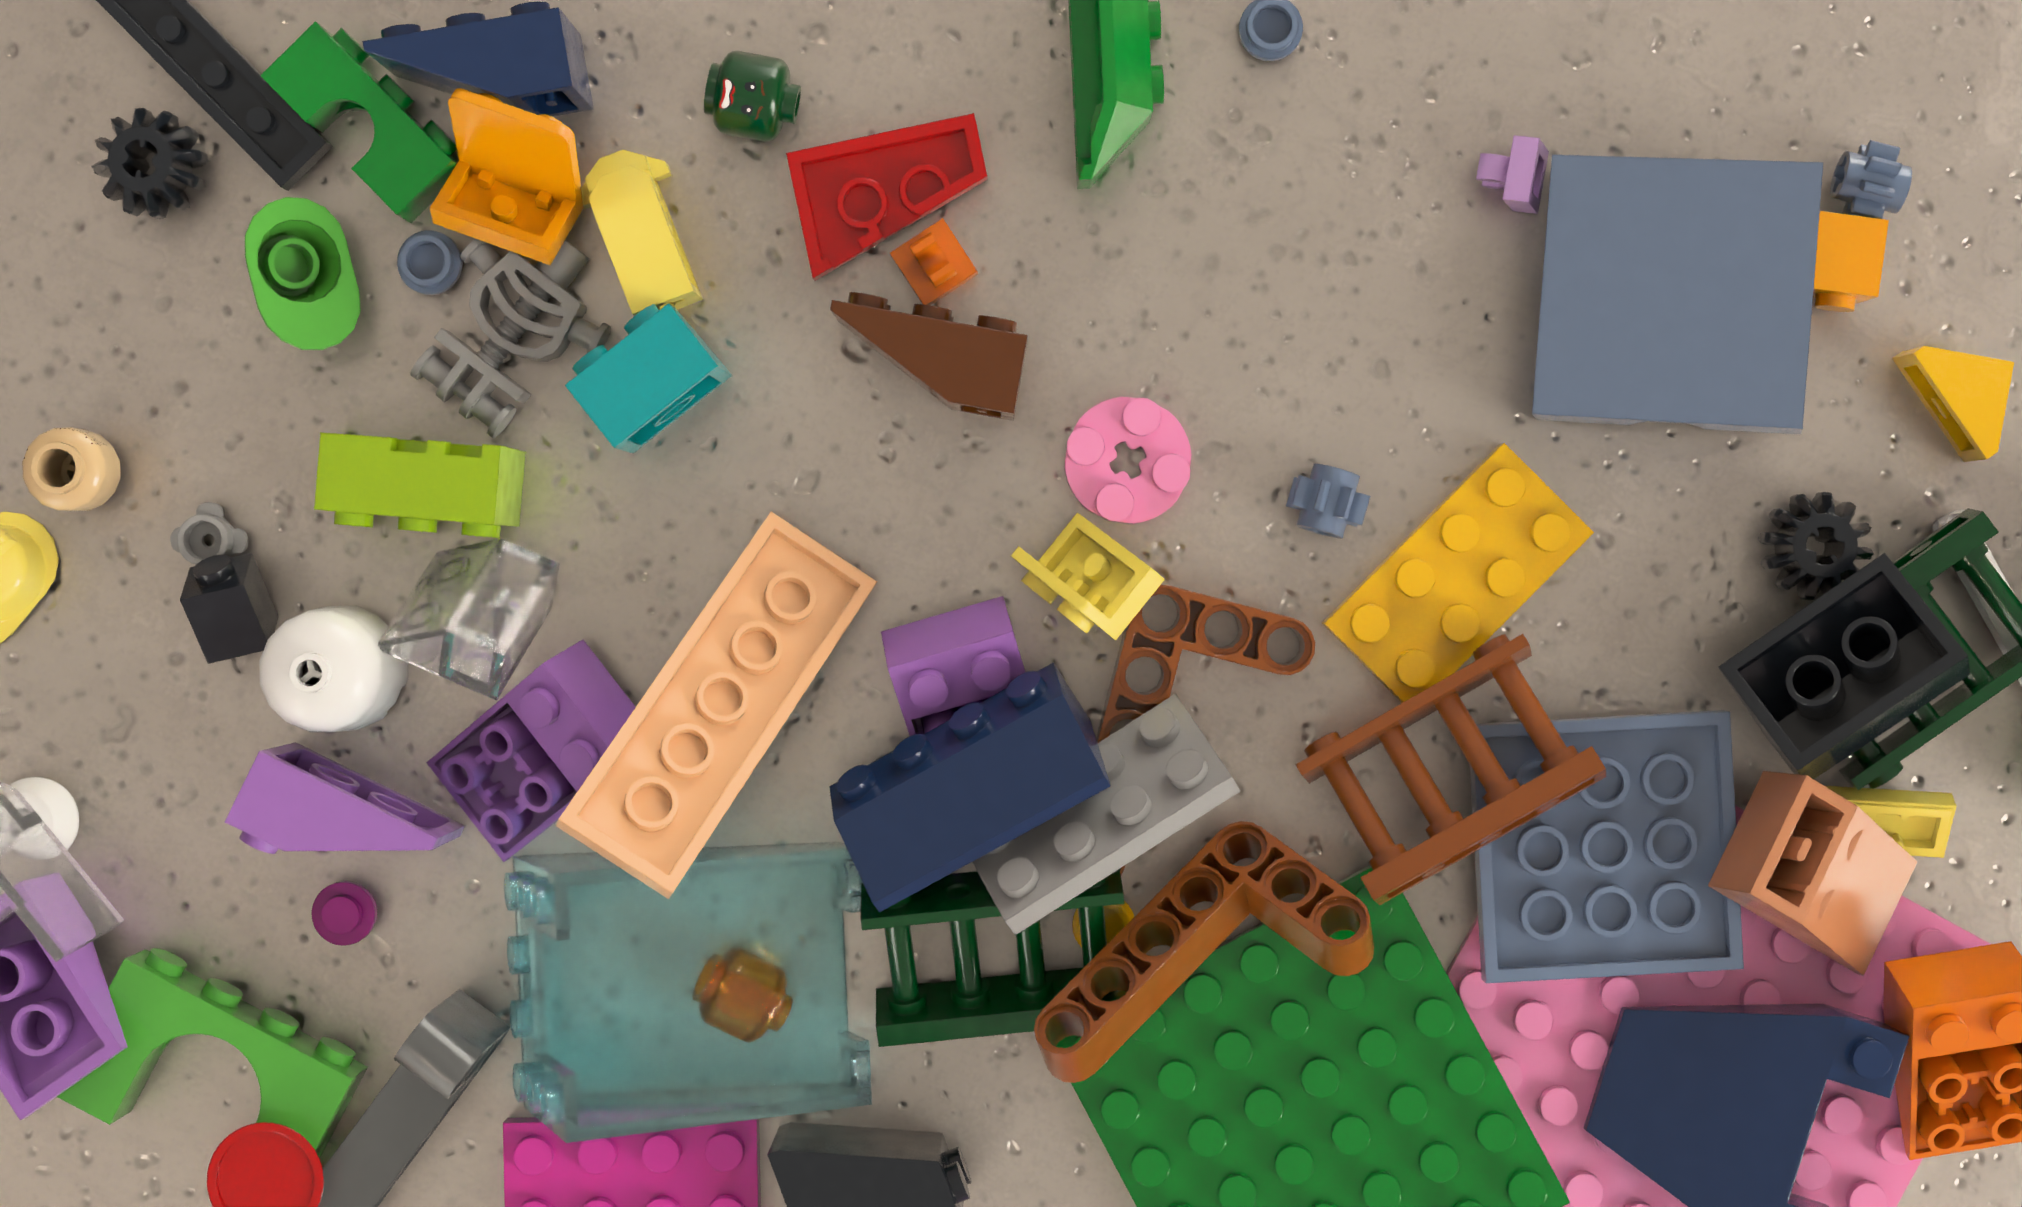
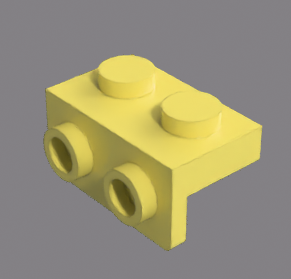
M1078 512L1038 561L1019 546L1011 555L1012 558L1028 570L1021 580L1025 585L1050 605L1058 595L1061 596L1064 600L1056 610L1086 634L1096 624L1115 640H1117L1165 580L1150 566Z

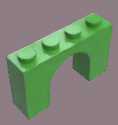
M152 948L151 951L145 949L124 958L108 989L128 1047L58 1095L57 1098L110 1125L132 1111L160 1056L174 1038L189 1034L210 1035L236 1047L252 1065L258 1078L261 1093V1105L256 1123H276L295 1130L312 1145L320 1159L368 1066L354 1059L355 1051L338 1040L322 1037L319 1041L298 1030L299 1022L281 1010L266 1007L262 1011L241 1000L243 992L226 981L217 978H208L205 981L186 971L187 963L169 951L159 948Z

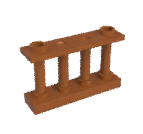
M1506 634L1489 640L1472 653L1476 660L1473 663L1342 738L1338 732H1332L1319 738L1305 748L1304 752L1308 758L1295 764L1309 784L1326 775L1373 857L1368 862L1373 871L1360 878L1378 905H1382L1606 778V768L1592 746L1578 753L1574 745L1569 747L1565 745L1518 668L1517 664L1532 656L1530 644L1524 634L1511 641ZM1492 678L1496 680L1544 759L1539 765L1544 773L1522 786L1517 778L1509 780L1460 698ZM1437 710L1487 792L1482 797L1487 806L1466 818H1463L1460 811H1451L1404 731L1405 728ZM1379 743H1382L1430 825L1425 829L1429 839L1408 851L1403 843L1397 845L1394 843L1348 764V761Z

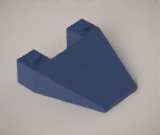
M1826 1004L1622 1007L1583 1128L1688 1207H1829L1824 1203L1791 1193L1827 1079L1890 1098L1910 1036L1883 1022Z

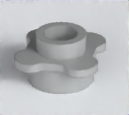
M206 502L198 506L196 516L187 519L181 527L173 530L170 542L176 552H180L187 561L196 565L211 556L227 555L231 557L233 554L243 553L248 546V536L243 529L234 528L224 518L223 508L219 504ZM208 534H211L215 539L214 544L210 547L204 543V538Z

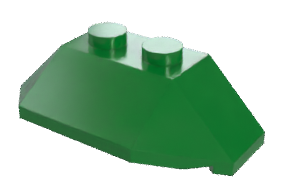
M1068 0L1077 189H1090L1150 123L1153 104H1164L1163 66L1151 65L1150 40H1161L1159 0Z

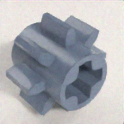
M1870 140L1868 145L1861 144L1859 146L1858 153L1845 151L1836 165L1830 187L1832 198L1846 202L1842 214L1882 219L1884 211L1894 214L1899 212L1907 198L1912 181L1911 167L1896 162L1900 147Z
M1313 464L1310 478L1301 475L1298 478L1294 477L1286 507L1300 510L1296 526L1313 533L1343 539L1346 525L1362 526L1371 496L1356 492L1360 476L1340 468Z

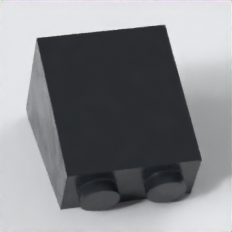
M790 1122L779 1126L767 1154L787 1207H963L964 1201L970 1199L967 1185L971 1184V1178L963 1154L959 1147L949 1150L944 1135L940 1132Z

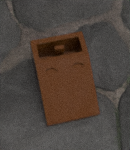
M849 292L848 303L832 300L830 310L840 324L951 410L1014 421L1028 335L1016 333L1017 322L979 315L977 326L953 322L952 310L925 304H914L912 314L891 311V306L887 305L888 299L857 292Z

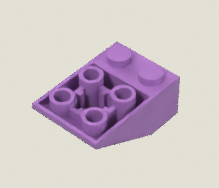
M1003 596L881 631L887 668L910 736L927 733L950 720L952 715L961 707L974 702H983L1006 689L1011 681L1026 672Z
M582 639L542 663L426 763L501 860L505 862L558 821L636 707Z

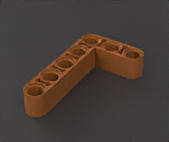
M1160 585L1152 596L1162 594L1170 597L1176 605L1177 618L1170 628L1163 631H1153L1144 623L1142 607L1125 628L1096 735L1097 743L1110 736L1112 727L1118 721L1124 719L1135 720L1170 697L1182 649L1280 675H1292L1306 668L1315 654V640L1311 630L1303 622L1295 618L1169 585ZM1218 611L1231 613L1238 624V634L1235 640L1225 647L1212 646L1204 633L1207 619ZM1288 627L1298 637L1299 650L1291 661L1276 663L1268 654L1267 640L1276 629ZM1140 657L1155 659L1161 670V679L1158 685L1147 692L1132 690L1126 681V670L1129 664ZM1125 866L1120 868L1121 875L1124 871Z
M1244 821L1227 825L1042 1009L1036 1018L1034 1032L1047 1069L1055 1078L1070 1083L1084 1081L1095 1074L1250 913L1326 971L1339 976L1358 974L1368 967L1374 954L1371 921L1367 906L1358 897L1261 826ZM1245 858L1256 859L1255 862L1247 866L1233 865ZM1290 894L1305 895L1303 899L1293 903L1281 901V899ZM1200 902L1214 903L1209 908L1201 911L1190 909ZM1340 930H1351L1356 933L1344 940L1329 937L1334 932ZM1156 946L1170 947L1168 951L1157 956L1146 954ZM1111 991H1126L1125 995L1118 1000L1111 1002L1101 1000L1103 996ZM1071 1035L1081 1036L1079 1042L1071 1047H1056L1058 1042L1065 1037Z

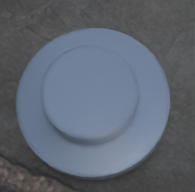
M1254 0L1246 7L1239 22V37L1243 47L1252 56L1263 61H1277L1290 55L1298 46L1303 33L1302 17L1298 9L1288 0Z
M425 230L417 232L405 240L398 253L397 267L402 280L408 287L422 294L437 295L449 290L458 281L462 272L463 260L460 258L461 252L451 238L437 231Z

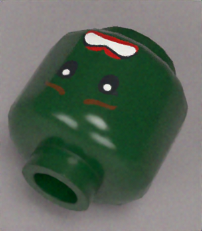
M732 51L727 54L721 64L713 63L710 67L705 88L704 113L713 115L714 124L721 133L765 142L772 141L780 133L783 122L795 124L800 105L801 86L790 84V71L783 60L742 51Z

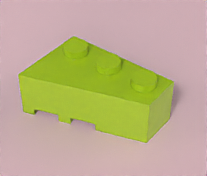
M320 432L314 510L335 511L334 524L373 527L374 515L398 517V530L437 533V521L443 520L462 522L461 535L500 538L501 525L520 527L526 451L501 445L482 444V446L452 444L446 441H417L392 437Z

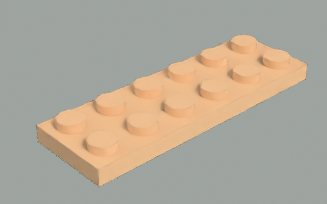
M770 512L562 813L555 826L669 899L877 581L781 517Z

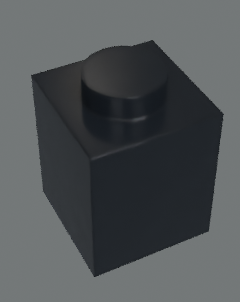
M249 553L232 558L227 555H215L189 568L180 602L207 663L210 664L264 651L267 640L275 632L278 614L253 554Z

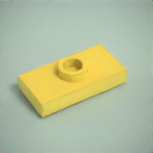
M1826 786L1857 805L1911 856L1944 858L1957 807L1952 793L1861 788L1857 790L1855 787Z

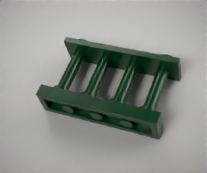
M1967 508L1893 561V564L1967 653L1970 675L1962 680L1964 682L1962 685L1933 705L1927 703L1909 715V722L1882 741L1877 743L1874 739L1853 753L1856 759L1841 768L1839 772L1857 790H1860L1867 784L1871 789L1877 788L1893 779L1903 769L1900 761L2022 677V603L1985 556L1989 550L1985 542L1998 534L1999 531L1983 511ZM1950 567L1955 572L1963 570L2019 644L1987 667H1985L1930 594L1934 589L1930 581Z
M1120 869L1054 910L1078 909L1084 967L1107 945L1104 906L1124 904ZM977 871L949 874L881 912L876 909L864 884L861 883L860 920L862 931L884 928L892 987L876 988V1032L879 1047L1033 1032L1036 1018L1042 1009L1084 967L1045 971L1040 920L1016 935L1020 974L982 978L975 919L999 917L1001 914ZM949 922L956 980L918 984L910 926ZM1111 991L1103 996L1101 1000L1109 1002L1118 1000L1125 995L1126 991Z

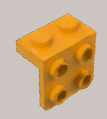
M462 88L455 89L448 100V106L459 161L430 206L433 224L551 266L584 208L573 131L552 116L530 113L505 104L495 96L487 93L477 94Z

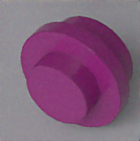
M351 881L336 882L324 888L315 898L311 912L312 922L318 934L326 941L341 946L355 944L368 936L374 928L377 919L376 902L371 893L362 885Z

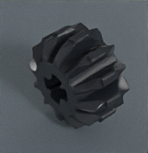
M135 108L132 125L120 117L111 119L112 129L117 135L115 139L111 141L100 137L95 140L96 146L108 153V159L98 161L91 166L95 174L109 178L102 189L104 196L113 201L122 200L123 211L134 216H139L146 209L151 217L164 219L168 213L169 202L181 210L190 208L189 198L184 192L187 186L197 190H202L206 187L205 181L202 178L192 174L193 168L201 167L209 162L206 153L192 149L199 138L198 133L189 126L179 128L178 117L168 111L161 112L155 118L151 111L145 108ZM150 153H154L156 155L151 161L156 170L151 175H148L146 172L149 170L150 165L145 158Z
M1830 492L1816 493L1812 502L1805 494L1791 496L1789 502L1790 512L1778 508L1773 509L1769 513L1771 522L1779 531L1762 532L1758 537L1760 543L1774 545L1775 550L1774 554L1765 556L1761 560L1762 567L1764 569L1782 567L1775 585L1780 590H1789L1797 585L1799 598L1805 600H1814L1820 590L1825 594L1840 584L1841 580L1844 581L1859 571L1853 563L1854 560H1870L1874 555L1873 551L1868 547H1858L1857 538L1866 536L1872 527L1868 523L1849 524L1855 514L1856 506L1852 502H1842L1835 507L1834 499ZM1808 537H1815L1816 541L1824 543L1822 555H1817L1815 551L1807 549L1806 542Z

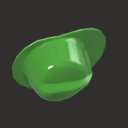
M285 197L266 204L252 217L245 234L247 269L257 308L266 326L281 341L301 350H324L340 344L354 330L361 312L359 288L347 240L340 223L325 207L307 198Z

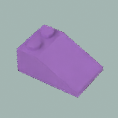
M296 742L258 752L225 820V823L242 831L239 837L240 840L257 850L270 854H276L278 849L282 851L434 850L460 837L465 825Z
M55 876L16 885L0 896V1090L19 1120H22L128 1047L90 931Z

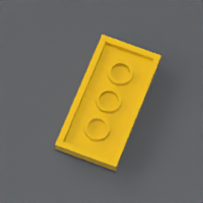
M1501 443L1350 593L1322 624L1403 703L1455 673L1472 656V653L1483 645L1594 532L1505 443Z

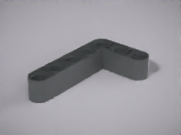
M461 989L432 1009L417 1025L395 1055L394 1060L400 1066L324 1166V1187L318 1207H378L504 1039L511 1026Z

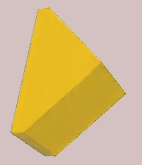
M1928 346L1905 350L1892 358L1963 462L1986 460L1998 452L2014 362Z

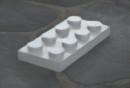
M1176 694L1098 743L1111 784L1110 787L972 862L1005 923L1015 935L1240 792L1233 777Z

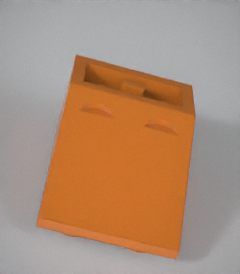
M2012 941L1884 962L1883 1015L1885 1024L1910 1036L1895 1080L1905 1153L1908 1159L1915 1160L2022 1142V956Z

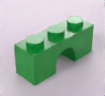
M315 21L260 76L306 123L322 133L345 113L351 111L368 112L374 124L373 143L368 152L351 169L396 215L412 223L434 202L456 166L457 161L451 156L457 150L456 143L432 119L423 127L407 111L415 101L387 73L378 81L362 65L370 55L343 28H340L333 35Z

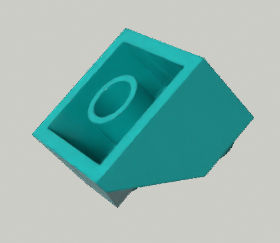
M669 303L661 310L655 304H652L636 314L624 326L628 336L609 351L604 345H600L584 355L572 367L577 376L565 384L573 397L616 449L634 454L732 376L680 312Z

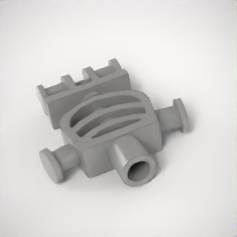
M474 239L462 251L460 258L464 263L472 261L484 274L476 281L470 291L469 306L480 329L489 337V340L485 341V345L481 346V350L476 352L451 332L441 328L434 338L459 356L460 359L454 367H451L439 357L441 350L433 345L419 357L411 370L410 375L416 380L424 377L438 388L436 396L442 401H448L454 394L461 398L463 403L460 406L459 414L466 419L474 415L489 427L487 434L492 438L497 437L507 427L517 410L512 404L504 407L493 399L490 395L498 386L513 399L524 404L531 396L527 390L498 369L499 364L503 363V359L507 358V354L511 352L522 358L548 362L560 357L570 342L587 349L588 353L600 345L605 346L609 337L611 326L602 323L598 327L582 319L587 310L586 305L566 291L589 260L587 256L566 240L551 266L542 262H538L533 266L517 253L509 251L502 257L491 244ZM522 275L532 280L531 285H527ZM506 278L521 295L515 305L505 290L503 281ZM490 295L506 315L497 327L494 325L488 311ZM554 297L561 302L560 306L549 303V299ZM541 310L552 316L563 318L559 327L536 323L534 319L541 313ZM526 330L546 338H552L549 343L536 349L516 344L518 339L522 338V334L526 333ZM475 369L483 376L475 387L471 389L464 382Z

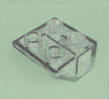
M502 538L436 552L382 635L378 646L386 654L497 701L552 609L560 563Z

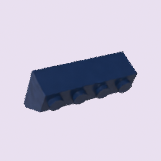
M1051 663L1039 671H1028L1019 675L1011 681L1006 689L981 703L974 702L961 707L952 715L950 720L927 733L914 734L905 738L896 746L894 751L871 764L858 765L851 768L839 778L838 782L829 786L833 819L872 903L881 912L1107 789L1111 784L1091 721L1055 664Z

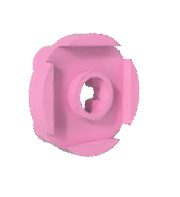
M1112 398L1095 405L1078 420L1067 440L1064 463L1065 475L1072 493L1086 510L1107 521L1128 524L1141 523L1163 514L1178 500L1190 479L1191 448L1185 430L1168 410L1160 407L1148 398ZM1125 442L1130 450L1139 447L1143 450L1145 459L1138 464L1141 472L1138 477L1130 479L1125 471L1116 474L1112 471L1110 462L1117 458V452L1114 447L1120 443Z

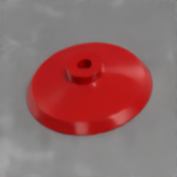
M254 1123L241 1127L229 1134L213 1153L207 1171V1190L213 1207H318L324 1187L323 1169L315 1149L301 1134L287 1126L276 1123Z

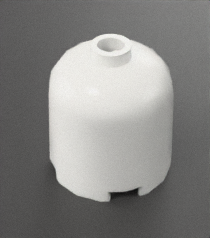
M328 606L309 610L286 620L267 640L259 661L260 686L269 706L287 723L309 732L358 730L382 720L387 715V711L396 703L402 687L406 685L408 680V654L398 632L392 626L389 627L378 615L368 612L359 606ZM307 663L308 672L303 676V667ZM315 677L320 679L315 685L309 684Z

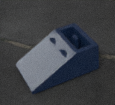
M536 1L518 4L510 8V16L487 20L482 13L458 14L445 20L446 27L421 31V27L416 24L394 25L381 30L382 38L362 41L364 51L396 77L452 94L457 88L477 94L487 93L495 96L505 104L536 115L546 114L552 117L594 110L581 34L559 7L550 9V4L547 2Z

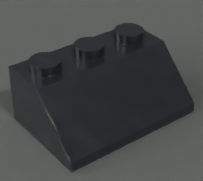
M1885 553L1718 666L1763 734L1794 774L1807 775L1812 779H1816L1970 675L1967 653Z

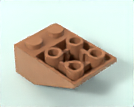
M1763 771L1708 886L1854 973L1864 976L1917 861L1857 805L1811 777L1800 774Z

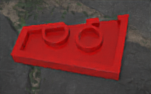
M974 113L786 153L814 281L988 180Z

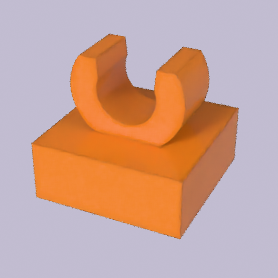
M943 218L890 252L892 259L918 299L925 305L934 304L978 275L975 266Z

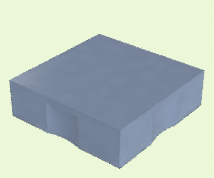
M1552 155L1532 415L1537 420L1619 425H1632L1649 421L1685 423L1709 430L1801 435L1804 418L1824 162Z

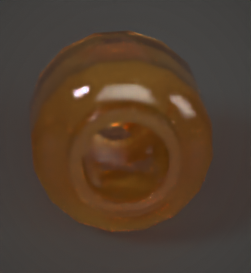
M737 947L728 950L722 956L713 954L708 959L697 978L692 994L693 1000L699 1002V1016L704 1023L748 1043L761 1038L768 1029L777 1032L785 1023L793 1003V998L786 994L787 976L784 969Z

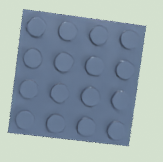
M1717 710L1551 720L1567 747L1574 745L1578 753L1591 746L1594 748L1606 768V778L1475 851L1481 979L1485 983L1744 969L1741 906L1708 886L1736 828L1730 711ZM1521 722L1476 724L1509 780L1517 778L1522 786L1544 773L1539 766L1544 759ZM1470 766L1473 814L1487 806L1482 799L1487 792Z

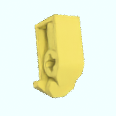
M620 150L599 158L586 176V181L581 187L583 210L592 207L596 222L632 314L635 316L652 304H655L661 310L669 303L678 310L703 300L658 184V181L672 176L668 164L660 159L627 150Z

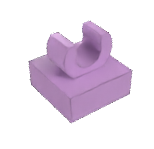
M1514 135L1510 157L1480 153L1476 179L1482 181L1483 187L1504 190L1503 200L1512 211L1538 214L1549 151L1540 138Z

